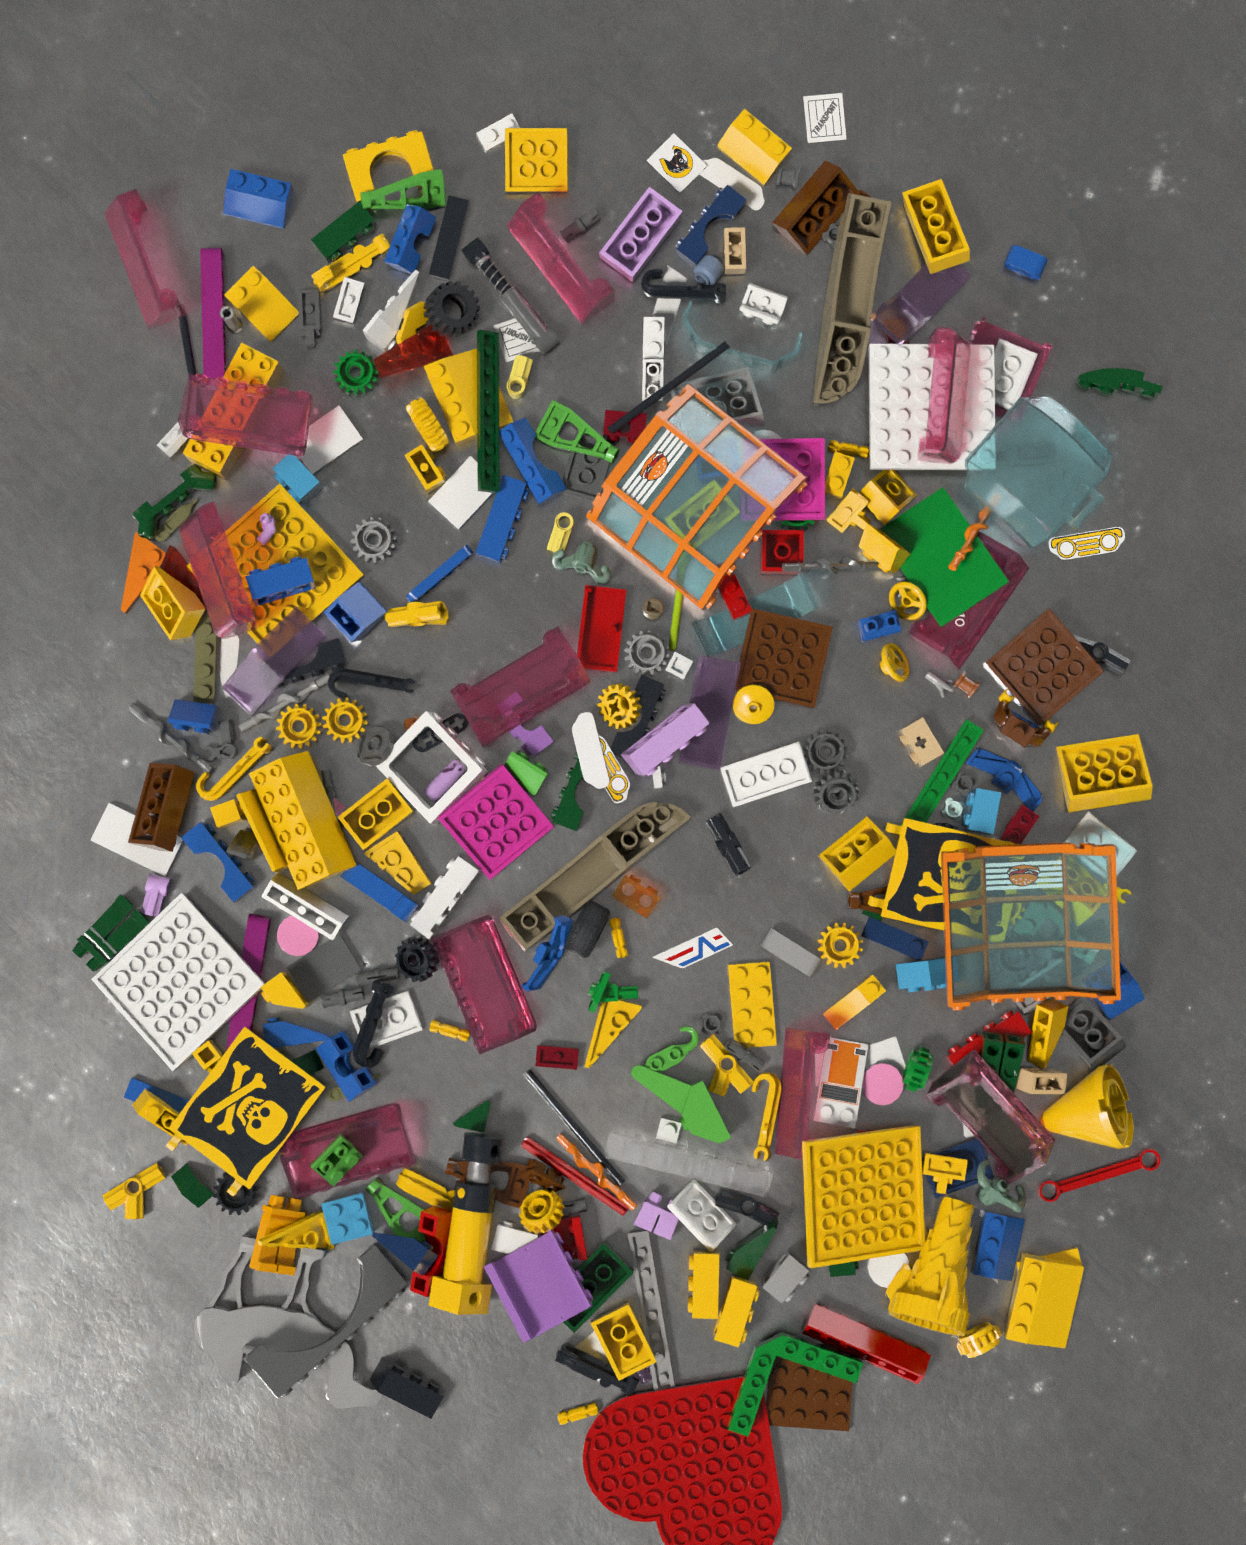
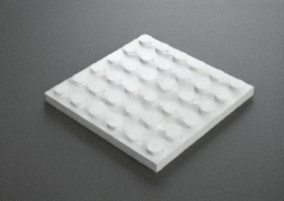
M869 344L870 470L996 469L994 345Z
M184 893L177 896L91 979L172 1071H176L184 1064L196 1049L207 1042L265 984Z

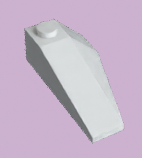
M417 270L400 286L398 290L399 295L391 296L387 301L385 310L382 311L380 309L363 329L366 339L384 353H387L388 350L392 351L397 345L396 336L398 330H401L404 312L410 307L420 279V273Z

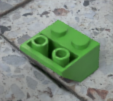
M517 751V753L511 752L504 767L524 790L536 797L549 776L546 773V767L538 762H535L534 765L528 762L529 757L520 751Z
M339 1133L310 1163V1167L332 1186H335L357 1164L363 1155L350 1141Z

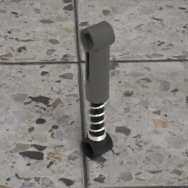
M478 237L461 249L467 260L473 266L479 267V270H483L484 276L490 279L489 283L494 284L495 290H498L500 296H502L501 301L524 328L543 355L560 342L556 334L545 324L519 289L511 287L509 285L510 282H507L504 278L505 276H502L499 272L500 269L494 266L495 262L492 263L490 261V252Z

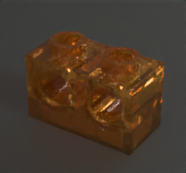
M632 874L629 877L625 875L612 897L647 919L660 899L657 896L659 892L649 885L647 888L641 886V880ZM628 883L634 886V893L630 896H626L622 892V887ZM649 895L652 899V904L649 907H643L640 904L641 896Z

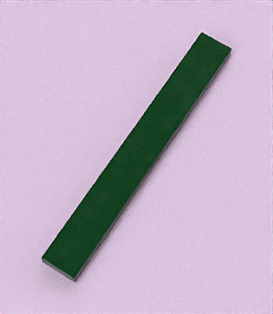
M479 330L477 331L478 491L497 494L500 492L499 333Z

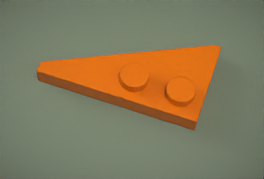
M137 531L134 534L121 611L124 613L129 611L140 596L155 566L161 568L169 557L167 553L148 539L140 537Z

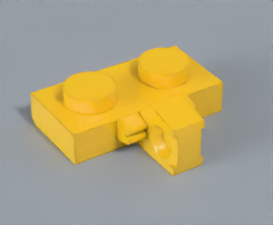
M852 488L826 520L841 533L849 525H858L864 530L867 524L871 523V520L864 515L866 512L863 510L869 500Z
M925 1153L922 1174L933 1176V1181L937 1182L936 1193L946 1194L947 1183L952 1184L953 1179L965 1181L968 1160Z

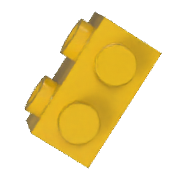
M421 444L405 454L408 463L427 493L445 484L443 477L446 474L440 465L435 466L432 461L435 457L429 448L425 449Z

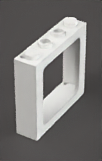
M426 711L393 745L388 758L376 767L430 824L437 825L440 822L437 817L469 791L488 770L484 767L486 765L484 761L478 756L474 757L470 753L472 749L464 741L460 742L456 738L457 733L451 727H445L440 715L436 712ZM428 726L468 767L467 772L433 807L391 765Z

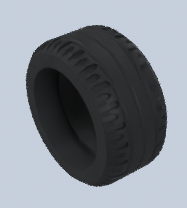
M594 901L586 902L565 943L566 949L582 958L589 957L610 917L609 909Z

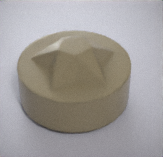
M650 598L644 602L643 614L646 618L656 620L663 615L664 605L659 599Z

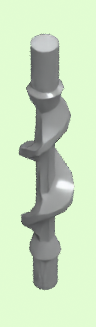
M329 673L317 680H313L309 686L294 695L281 694L275 706L259 714L252 715L251 718L239 724L238 727L241 732L254 725H258L263 719H275L279 716L281 709L292 702L301 703L311 691L318 690L321 686L328 683Z

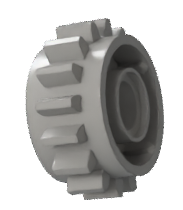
M370 517L369 522L363 519V524L361 526L356 524L357 531H352L351 533L355 536V539L350 540L351 544H356L353 551H360L358 557L362 558L365 556L366 562L373 559V562L377 563L379 558L385 561L384 556L386 554L391 556L390 549H395L392 541H396V537L391 536L395 532L394 529L388 530L389 523L382 524L381 518L374 521L373 517ZM377 535L379 542L376 545L368 544L370 536Z
M648 630L647 635L640 631L639 637L633 634V641L626 642L630 647L629 649H624V652L628 653L629 656L624 659L631 662L628 665L629 668L635 667L634 673L637 674L639 671H642V675L645 676L646 672H650L651 676H653L654 670L661 672L660 665H667L664 658H669V654L665 653L669 647L663 646L665 639L659 640L658 633L652 636L650 630ZM642 649H651L653 652L652 657L649 659L643 658L640 654Z

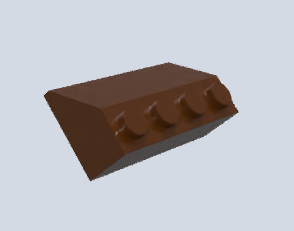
M825 160L772 223L782 236L804 254L808 255L820 241L822 234L827 232L830 225L835 223L844 212L848 193L858 195V190L839 166Z
M149 763L128 843L158 851L173 852L183 812L187 804L190 786L193 781V771L175 764Z

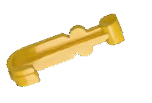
M382 233L373 239V243L366 247L362 245L355 246L353 249L354 254L347 253L330 265H326L312 274L313 283L321 291L335 287L343 282L344 277L349 278L359 272L361 266L363 268L371 267L372 258L379 254H386L390 243Z
M263 737L255 739L254 746L208 791L204 787L210 778V774L204 772L196 784L200 797L208 801H215L221 798L264 754L270 753L273 746L266 743L262 747L267 740Z
M763 1073L754 1080L752 1091L757 1092L762 1080L769 1082L758 1146L754 1151V1158L760 1159L761 1152L763 1151L765 1153L763 1160L768 1161L771 1158L770 1148L782 1093V1084L776 1075Z
M405 1168L399 1173L396 1185L403 1191L433 1206H440L443 1209L453 1211L454 1190L447 1192L445 1187Z

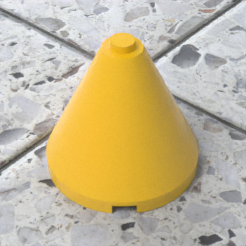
M1112 1065L1097 1067L1043 1112V1116H1041L1042 1127L1046 1128L1048 1132L1116 1149L1130 1147L1134 1135L1132 1112H1127L1125 1102L1129 1100L1121 1076Z

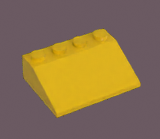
M476 348L424 366L456 446L477 439ZM499 388V429L514 421Z
M1139 734L1056 747L1068 812L1151 800L1153 786Z
M256 789L237 794L238 801L272 872L280 873L288 869Z
M1022 1252L1003 1333L1005 1338L1026 1344L1066 1348L1084 1266Z

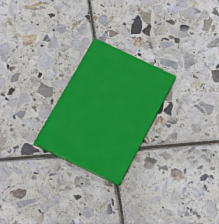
M944 487L880 529L911 553L900 569L910 583L921 589L925 595L928 610L941 628L1009 583L978 536L972 542L974 550L966 553L965 559L961 561L955 571L949 569L948 566L955 557V553L961 550L966 542L965 532L970 524Z

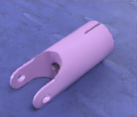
M453 760L424 789L423 793L433 802L437 803L465 771L464 765L460 764L458 760Z

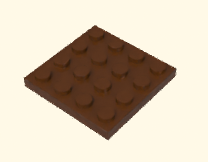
M751 608L733 690L739 691L747 685H759L766 688L776 700L815 708L833 627Z
M1050 608L986 662L988 667L1040 726L1104 672L1102 667Z
M814 1343L832 1349L834 1351L852 1356L834 1347H831L825 1343ZM776 1356L767 1383L766 1408L769 1426L849 1431L852 1382Z

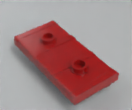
M585 585L575 668L617 673L627 590Z

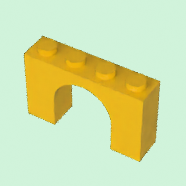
M410 131L404 137H390L386 139V142L380 144L373 142L366 145V148L360 150L353 148L346 151V154H343L356 202H361L360 192L375 190L371 177L372 169L375 163L385 156L396 155L405 159L409 163L413 175L433 171L422 131Z

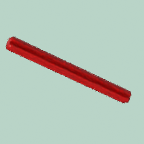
M526 1137L522 1142L521 1147L620 1215H624L629 1209L622 1201H619L618 1197L600 1187L596 1182L530 1137Z

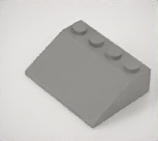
M749 366L684 381L670 391L671 398L673 399L676 395L679 396L687 384H690L748 431L755 432L765 429L762 408ZM695 396L691 398L685 407L682 406L675 413L679 430L698 445L724 420ZM729 424L713 441L742 435V433Z

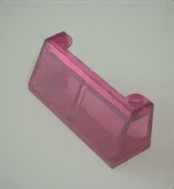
M134 189L116 196L104 214L147 328L152 329L176 320L180 316H186L187 312L173 290L168 288L160 290L136 227V225L142 223L141 215L148 209L138 190Z
M536 192L520 205L508 223L507 229L581 325H583L615 300L614 289L604 278H595L592 281L588 279L542 219V214L546 212L547 204L542 195Z
M980 531L977 536L1002 570L1009 583L964 612L965 617L958 616L941 628L933 615L929 613L925 620L915 621L908 633L914 641L957 670L961 669L1029 570V567L1019 553ZM963 619L965 623L963 626H957L955 620ZM957 620L956 623L958 625H962L963 621Z
M558 626L544 634L541 646L472 687L469 683H460L450 690L482 746L487 745L591 683L579 658Z
M785 1028L781 1070L782 1093L778 1108L775 1154L803 1159L802 1141L814 1140L808 1138L814 1054L823 1053L828 1049L830 1033L827 1031Z

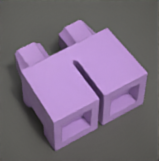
M652 1191L648 1199L644 1200L635 1218L634 1225L651 1232L658 1215H660L653 1233L671 1240L678 1218L668 1207L665 1209L659 1206L663 1195Z

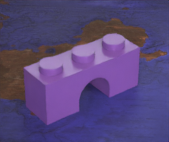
M517 691L497 705L499 711L496 714L503 723L507 720L511 728L508 730L515 740L519 737L523 742L521 748L527 756L531 754L533 757H536L554 744L542 725L531 731L525 730L521 726V717L529 710V707Z

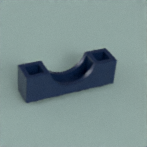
M729 185L717 191L714 196L716 200L712 205L707 204L701 212L703 215L699 221L695 220L688 230L690 232L686 238L682 236L676 244V247H678L676 254L692 267H695L700 259L708 254L709 248L704 239L707 227L719 219L734 221L746 206L747 199Z

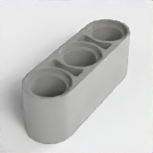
M770 928L760 944L761 947L811 978L822 962V959Z

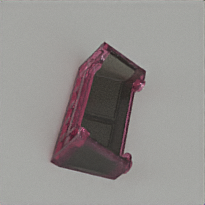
M975 1050L965 1055L932 1082L927 1093L930 1101L937 1106H942L945 1103L998 1161L997 1174L1007 1184L1046 1165L1055 1138Z

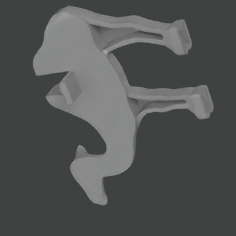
M241 1236L238 1252L222 1273L219 1290L194 1322L197 1342L213 1358L224 1378L238 1383L242 1375L245 1353L246 1355L249 1354L259 1344L263 1345L265 1349L273 1351H299L316 1346L336 1333L324 1326L310 1311L306 1301L307 1291L310 1286L312 1264L324 1258L327 1249L301 1248L296 1275L291 1284L289 1296L282 1307L267 1305L246 1307L243 1306L242 1276L252 1256L256 1236ZM344 1340L340 1343L341 1348L335 1354L331 1355L329 1353L325 1357L331 1366L325 1397L334 1407L340 1409L375 1406L381 1399L382 1394L378 1393L376 1389L372 1390L353 1379V1353L348 1342ZM260 1379L259 1387H266Z

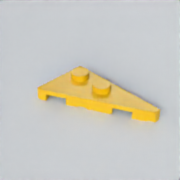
M621 1000L601 1002L584 1067L590 1068L637 1015L642 1006Z
M321 1210L257 1240L260 1246L326 1248L330 1250L335 1248L334 1244L331 1245L324 1213Z

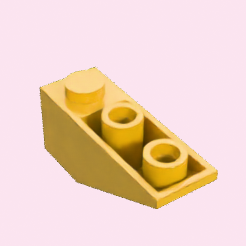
M144 1089L132 1105L138 1115L173 1137L174 1132L169 1127L180 1113L162 1099ZM181 1140V1143L187 1146L188 1143L184 1140Z

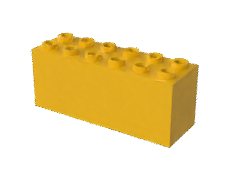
M241 342L183 452L189 461L227 480L284 372L277 360Z
M309 751L281 757L249 773L298 890L326 881L357 866Z

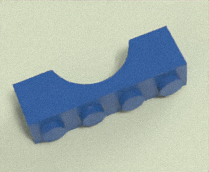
M526 417L509 423L499 431L502 441L538 504L556 498L567 489L558 472L546 468L537 459L533 450V440L536 434Z
M200 822L181 838L194 854L209 852L216 855L222 861L225 876L220 887L233 903H237L255 888L253 884L255 880L248 872L244 873L241 870L240 866L242 864L235 855L231 857L226 852L228 846L222 839L219 841L213 835L216 832L209 823L205 825L203 822Z

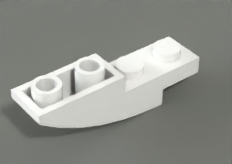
M644 317L642 401L663 387L664 317Z

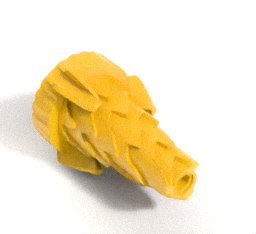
M950 1197L943 1198L938 1209L934 1227L929 1229L927 1240L922 1246L919 1258L916 1260L912 1270L909 1264L903 1263L886 1290V1294L890 1299L888 1311L892 1317L933 1331L965 1336L970 1318L965 1287L969 1252L967 1248L973 1229L970 1227L975 1205Z

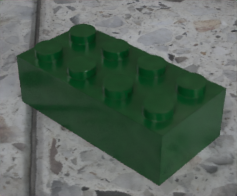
M604 1240L587 1257V1260H584L575 1269V1271L578 1270L584 1280L581 1282L585 1290L588 1289L593 1297V1301H591L593 1306L563 1322L573 1333L634 1273V1270Z

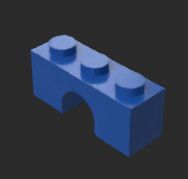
M407 204L384 262L400 272L412 274L416 270L421 255L414 249V240L418 234L430 235L436 216L422 207Z
M344 1031L328 1038L316 1050L348 1102L364 1095L376 1083L366 1067L356 1070L351 1066L349 1053L354 1048Z

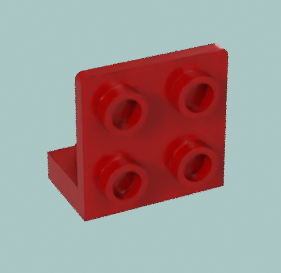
M580 1215L567 1219L561 1218L560 1223L553 1230L555 1233L558 1232L564 1242L561 1244L565 1252L568 1251L573 1260H587Z

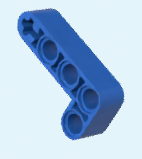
M356 861V867L343 872L341 875L343 879L390 910L391 913L404 922H408L419 907V904Z

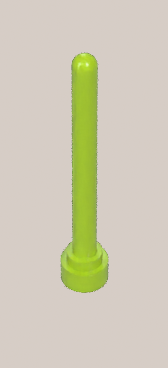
M684 551L677 562L679 564L677 582L685 587L687 565L692 561V555ZM677 589L675 592L669 649L671 651L677 649L683 594Z

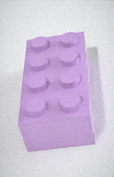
M649 187L599 252L600 259L633 282L680 221L683 211Z
M685 703L624 751L621 756L635 774L643 776L647 774L649 776L658 769V764L662 761L666 763L673 758V752L678 748L682 750L690 744L689 740L696 735L698 737L707 730L705 727L709 722L695 703Z

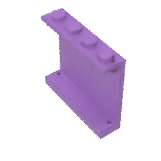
M554 1230L548 1231L545 1235L505 1257L484 1266L523 1343L593 1306L591 1303L593 1297L590 1291L583 1288L581 1282L584 1280L578 1270L575 1271L571 1263L574 1261L568 1251L565 1252L561 1244L564 1242L558 1232L555 1233Z

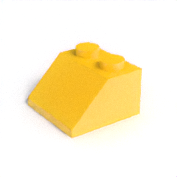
M883 470L859 492L869 500L866 506L884 525L918 496L895 470Z
M867 524L859 544V547L864 550L862 554L871 561L873 558L878 561L879 564L877 566L884 572L888 573L890 571L896 574L911 553L879 528Z
M287 972L279 973L261 986L263 990L261 995L267 1003L272 1002L274 1005L301 1009L310 1006Z

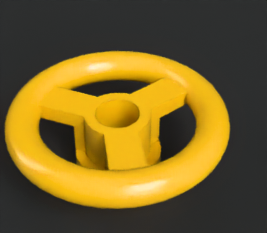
M899 582L889 592L890 606L893 611H897V615L901 618L916 620L925 613L927 607L926 598L921 589L910 582ZM897 590H899L902 596V604L899 607L895 601ZM915 606L920 608L915 614L904 612L907 607Z
M894 643L885 644L881 652V670L896 681H906L910 674V666L905 653ZM895 652L899 655L901 661H900L899 658L895 655ZM898 668L904 670L903 675H898L896 673Z

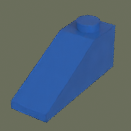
M280 1017L267 1019L268 1023L262 1024L264 1040L273 1048L326 1041L330 1038V1035L286 1020L280 1021Z

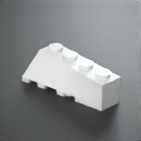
M459 856L457 859L452 858L446 866L449 870L445 876L440 875L434 883L436 888L433 893L428 892L422 900L424 903L420 911L416 909L410 918L412 920L410 925L428 939L434 937L480 872Z

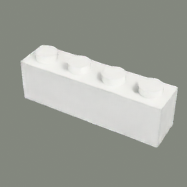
M278 872L270 880L261 896L332 941L349 917L304 888L298 890L295 882Z

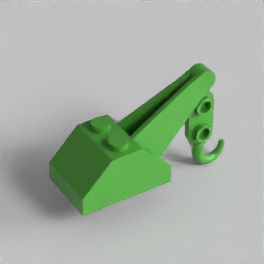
M685 1026L680 1028V1031L691 1033L692 1040L689 1043L672 1045L651 1055L644 1066H634L631 1075L635 1080L682 1114L683 1117L680 1118V1122L685 1131L690 1130L693 1135L720 1144L730 1139L731 1136L703 1080L700 1079L692 1084H687L660 1073L680 1063L690 1051L696 1048L699 1042L698 1033L694 1028Z

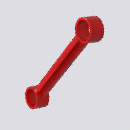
M1144 1149L1139 1153L1138 1157L1058 1182L1044 1180L1038 1186V1194L1043 1200L1053 1202L1059 1198L1060 1194L1142 1168L1149 1171L1155 1170L1159 1167L1161 1158L1156 1151ZM1146 1152H1152L1156 1155V1162L1151 1167H1146L1142 1162V1157ZM1045 1184L1056 1186V1194L1050 1199L1045 1198L1042 1194V1188Z

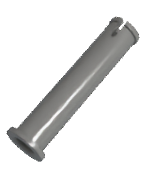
M228 306L223 307L220 311V316L226 322L228 331L234 334L241 332L243 329L242 320L237 318L232 308Z

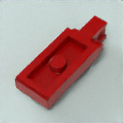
M723 562L717 564L716 566L720 568ZM732 573L730 576L727 574L718 590L733 621L750 614L751 607L735 574Z

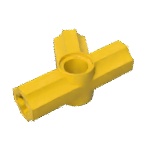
M443 601L429 603L411 602L407 603V606L388 609V612L385 614V621H387L389 627L405 625L423 626L426 624L445 625L448 619L447 607Z
M714 1034L700 1045L716 1065L708 1091L725 1097L730 1082L740 1094L754 1083L735 1058L724 1049V1046ZM725 1058H730L733 1062L732 1067L728 1070L721 1067V1061Z
M157 1162L103 1194L104 1202L111 1211L125 1203V1219H143L144 1191L166 1179L165 1173ZM131 1181L138 1183V1192L131 1191L129 1187Z

